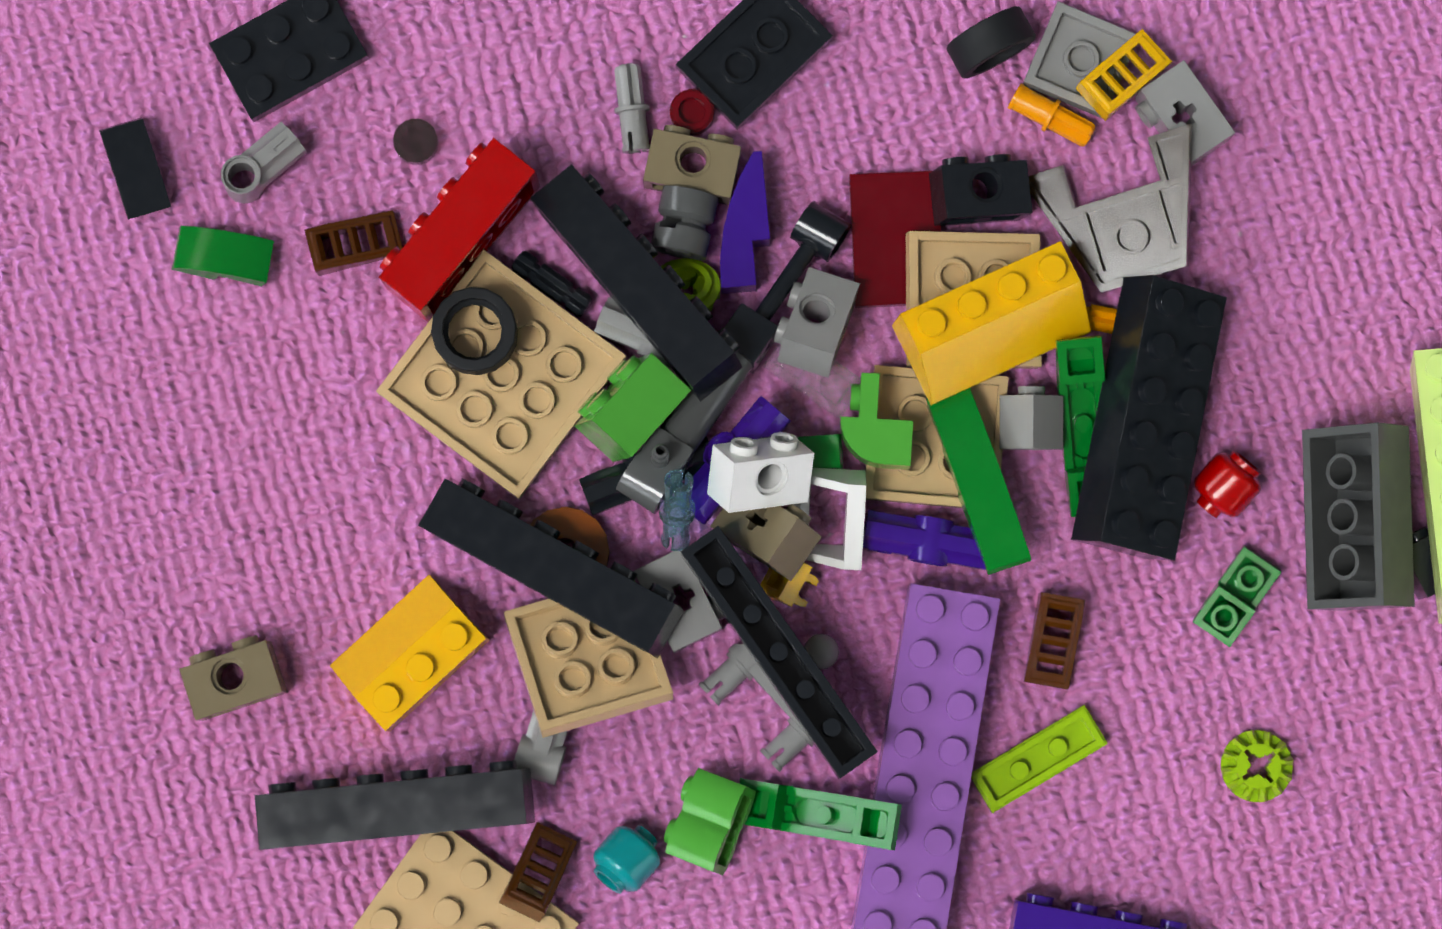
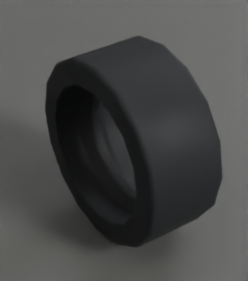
M1014 6L993 14L954 38L947 45L946 49L961 77L970 78L988 71L1015 56L1035 40L1036 34L1022 9Z
M468 287L454 291L440 303L433 315L431 335L435 349L448 366L463 374L482 375L496 371L509 360L517 346L518 327L512 309L501 296L489 289ZM471 305L484 306L493 311L498 317L502 328L501 338L496 348L489 354L477 358L466 357L457 352L452 346L448 335L449 323L453 316L462 308Z

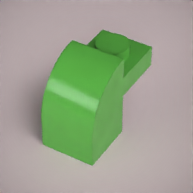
M862 372L860 384L851 383L850 410L858 411V417L841 416L840 432L844 444L855 458L866 465L876 468L909 470L911 466L913 421L877 419L880 373Z

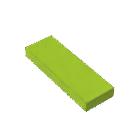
M1082 705L974 770L971 780L990 812L994 813L1108 743L1086 706Z

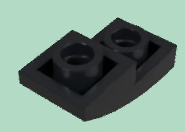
M143 118L100 129L102 142L128 220L171 207Z

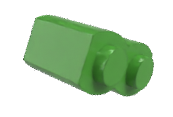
M698 768L694 776H689L681 791V800L684 801L682 811L677 818H673L666 828L664 842L667 843L665 853L723 876L734 854L739 833L752 808L756 791Z

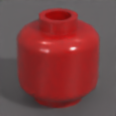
M1235 450L1230 455L1223 452L1217 453L1195 477L1194 485L1201 494L1196 502L1215 518L1221 513L1230 517H1237L1242 514L1260 493L1261 483L1257 477L1261 472L1248 459Z

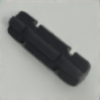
M522 251L512 264L513 272L524 280L529 278L531 285L557 303H565L567 310L581 317L591 305L592 297L579 287L574 289L573 283L546 264L541 266L538 264L539 261L536 257L527 251Z

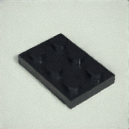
M287 0L209 43L253 123L369 60L366 51L337 0Z
M742 0L676 63V69L697 90L705 95L728 122L738 130L832 40L833 35L798 0Z

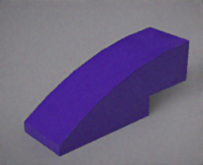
M756 151L751 154L730 200L723 228L720 254L721 294L756 291L753 247L770 246L762 151Z

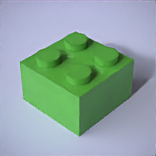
M652 353L640 358L634 355L628 361L624 359L610 373L607 380L612 384L607 390L604 388L598 394L596 392L593 393L577 411L582 418L574 427L612 462L627 459L639 450L691 389Z

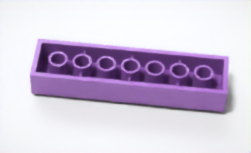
M912 583L908 585L872 799L902 805L895 850L865 846L851 929H947L1000 598Z

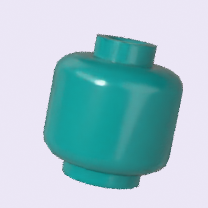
M639 825L635 829L627 826L614 828L594 852L595 875L604 885L618 894H621L624 890L628 892L638 891L660 865V856L654 848L658 844L657 839L647 829Z

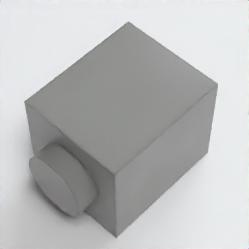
M1018 386V395H1000L999 449L1063 450V396L1045 395L1044 386Z

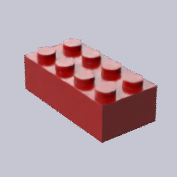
M494 137L487 146L480 143L471 152L465 162L469 168L459 180L452 177L443 186L437 195V199L441 201L430 215L423 212L408 231L412 236L401 250L398 247H394L380 264L379 268L383 272L379 278L386 289L427 322L430 321L440 303L449 296L483 250L487 252L528 203L530 197L540 188L536 171Z

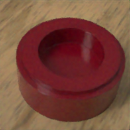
M684 90L674 97L670 105L671 122L673 125L691 130L690 136L702 134L713 122L714 106L699 90Z

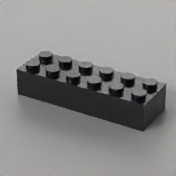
M1155 275L1123 277L1104 372L1105 381L1102 382L1071 540L1144 559L1175 561L1227 297Z

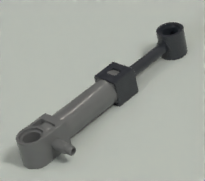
M815 201L808 205L790 235V238L797 242L800 247L756 311L741 303L724 327L741 348L735 354L743 368L701 402L690 391L662 425L643 444L620 478L616 490L653 514L660 510L693 462L695 451L748 374L750 372L754 373L774 344V337L778 326L770 320L791 291L794 282L798 281L814 256L820 257L827 262L832 259L848 235L851 228L850 223Z

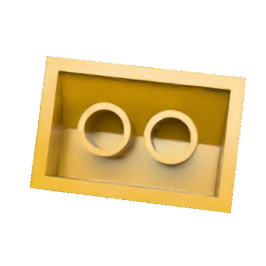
M428 575L330 664V667L385 731L391 732L490 640L441 586Z

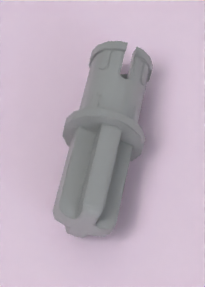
M622 64L614 70L618 107L614 109V113L620 117L622 153H640V150L646 152L650 149L646 112L650 110V107L644 103L641 68L638 64Z

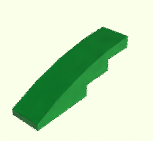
M971 389L962 391L932 406L928 399H926L927 408L942 444L944 457L958 490L959 501L988 575L1031 561L1016 511Z

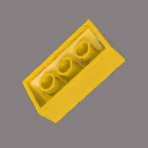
M1061 241L900 313L892 324L931 406L1056 349V340L1080 338L1091 332L1082 284Z

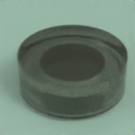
M409 119L401 123L396 129L393 145L398 156L404 162L411 165H421L429 162L435 156L439 140L431 124L422 119Z

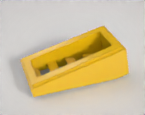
M1141 29L1078 83L1076 90L1106 121L1135 96L1140 89L1145 87L1170 65L1172 61L1148 34ZM1138 45L1156 62L1151 68L1133 50ZM1125 56L1143 74L1138 79L1121 62ZM1114 67L1130 86L1124 89L1108 71ZM1102 78L1117 95L1115 99L1111 100L1096 83L1099 79Z

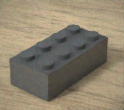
M1377 422L1302 430L1307 610L1343 611L1415 607L1409 426Z

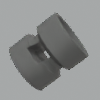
M663 186L658 212L663 216V220L655 223L651 244L656 251L677 258L706 260L711 234L706 230V226L714 224L719 198L713 194L688 187Z

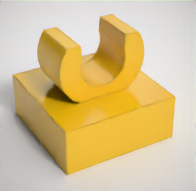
M803 563L792 581L769 568L760 586L768 597L790 607L793 604L806 607L808 601L801 598L798 594L805 582L817 586L819 581L816 576L810 574L812 567Z

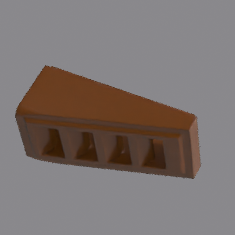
M393 210L305 229L314 270L318 276L380 261L394 247H398L400 250L403 248ZM383 224L389 247L380 248L375 226ZM358 230H366L370 251L362 252ZM348 233L353 254L345 256L340 235ZM330 238L335 258H326L323 239Z
M1044 592L1038 594L1024 682L1069 690L1086 600ZM1048 608L1071 612L1070 620L1048 617ZM1044 626L1068 630L1067 638L1044 635ZM1045 644L1065 648L1064 656L1039 652L1040 646ZM1037 662L1062 666L1061 674L1036 670Z
M537 822L499 903L540 922L554 896L577 841ZM541 837L563 848L561 855L537 845L539 838ZM534 853L555 863L554 870L530 859L532 854ZM525 869H531L549 878L548 883L545 884L525 874ZM519 882L542 892L541 898L517 888Z

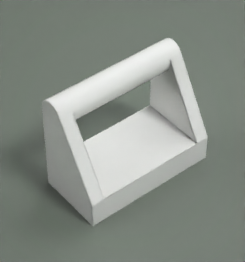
M812 468L808 502L793 505L809 515L811 484L846 492L843 545L817 544L806 560L844 570H861L867 487L866 470Z

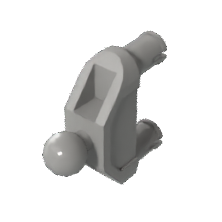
M816 634L805 643L804 648L820 670L828 669L837 661L839 655L838 644L829 635ZM733 644L726 654L728 659L698 685L707 694L719 682H722L723 685L710 696L719 706L721 701L746 678L750 681L753 678L790 717L787 720L789 725L765 748L760 750L769 760L780 748L784 749L771 763L780 772L808 744L812 747L814 744L744 644Z

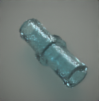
M673 470L665 475L664 499L659 505V517L663 522L661 543L667 549L670 545L671 537V551H681L689 546L690 523L695 517V504L692 501L694 481L692 475L687 472L685 484L682 483L684 470Z

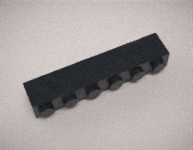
M571 164L531 196L530 199L544 220L701 402L743 368L735 354L741 348L725 328L717 332L708 320L713 316L697 296L691 300L686 297L681 291L685 283L669 264L662 269L653 259L658 255V252L642 233L635 238L627 229L632 223L623 210L616 203L608 207L600 198L605 192L596 179L589 172L582 177Z
M463 478L458 485L444 479L418 526L656 658L659 657L684 610L673 603L677 595L656 583H652L649 590L634 581L638 574L615 561L611 568L595 561L599 553L577 540L572 547L557 540L561 532L538 519L534 527L520 520L523 511L502 499H499L496 506L482 499L485 490Z
M715 527L681 551L682 558L837 778H842L876 754L878 751L720 527Z
M512 760L489 763L490 772L473 773L472 765L445 767V776L428 778V769L401 771V781L384 782V775L382 773L356 776L357 785L340 787L339 778L312 780L313 789L296 791L295 782L268 785L269 794L255 795L259 850L535 823L530 768L517 769V761Z

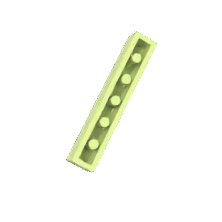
M1442 348L1413 351L1410 379L1438 623L1442 624Z

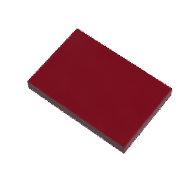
M932 171L849 175L854 282L860 283L855 308L906 306V233L909 231L941 232V226H934L929 173Z

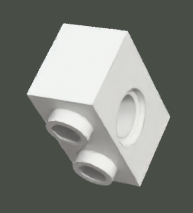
M786 432L773 433L771 437L760 439L737 437L728 443L713 444L707 494L728 513L806 503L809 498L814 452L799 441L795 435Z

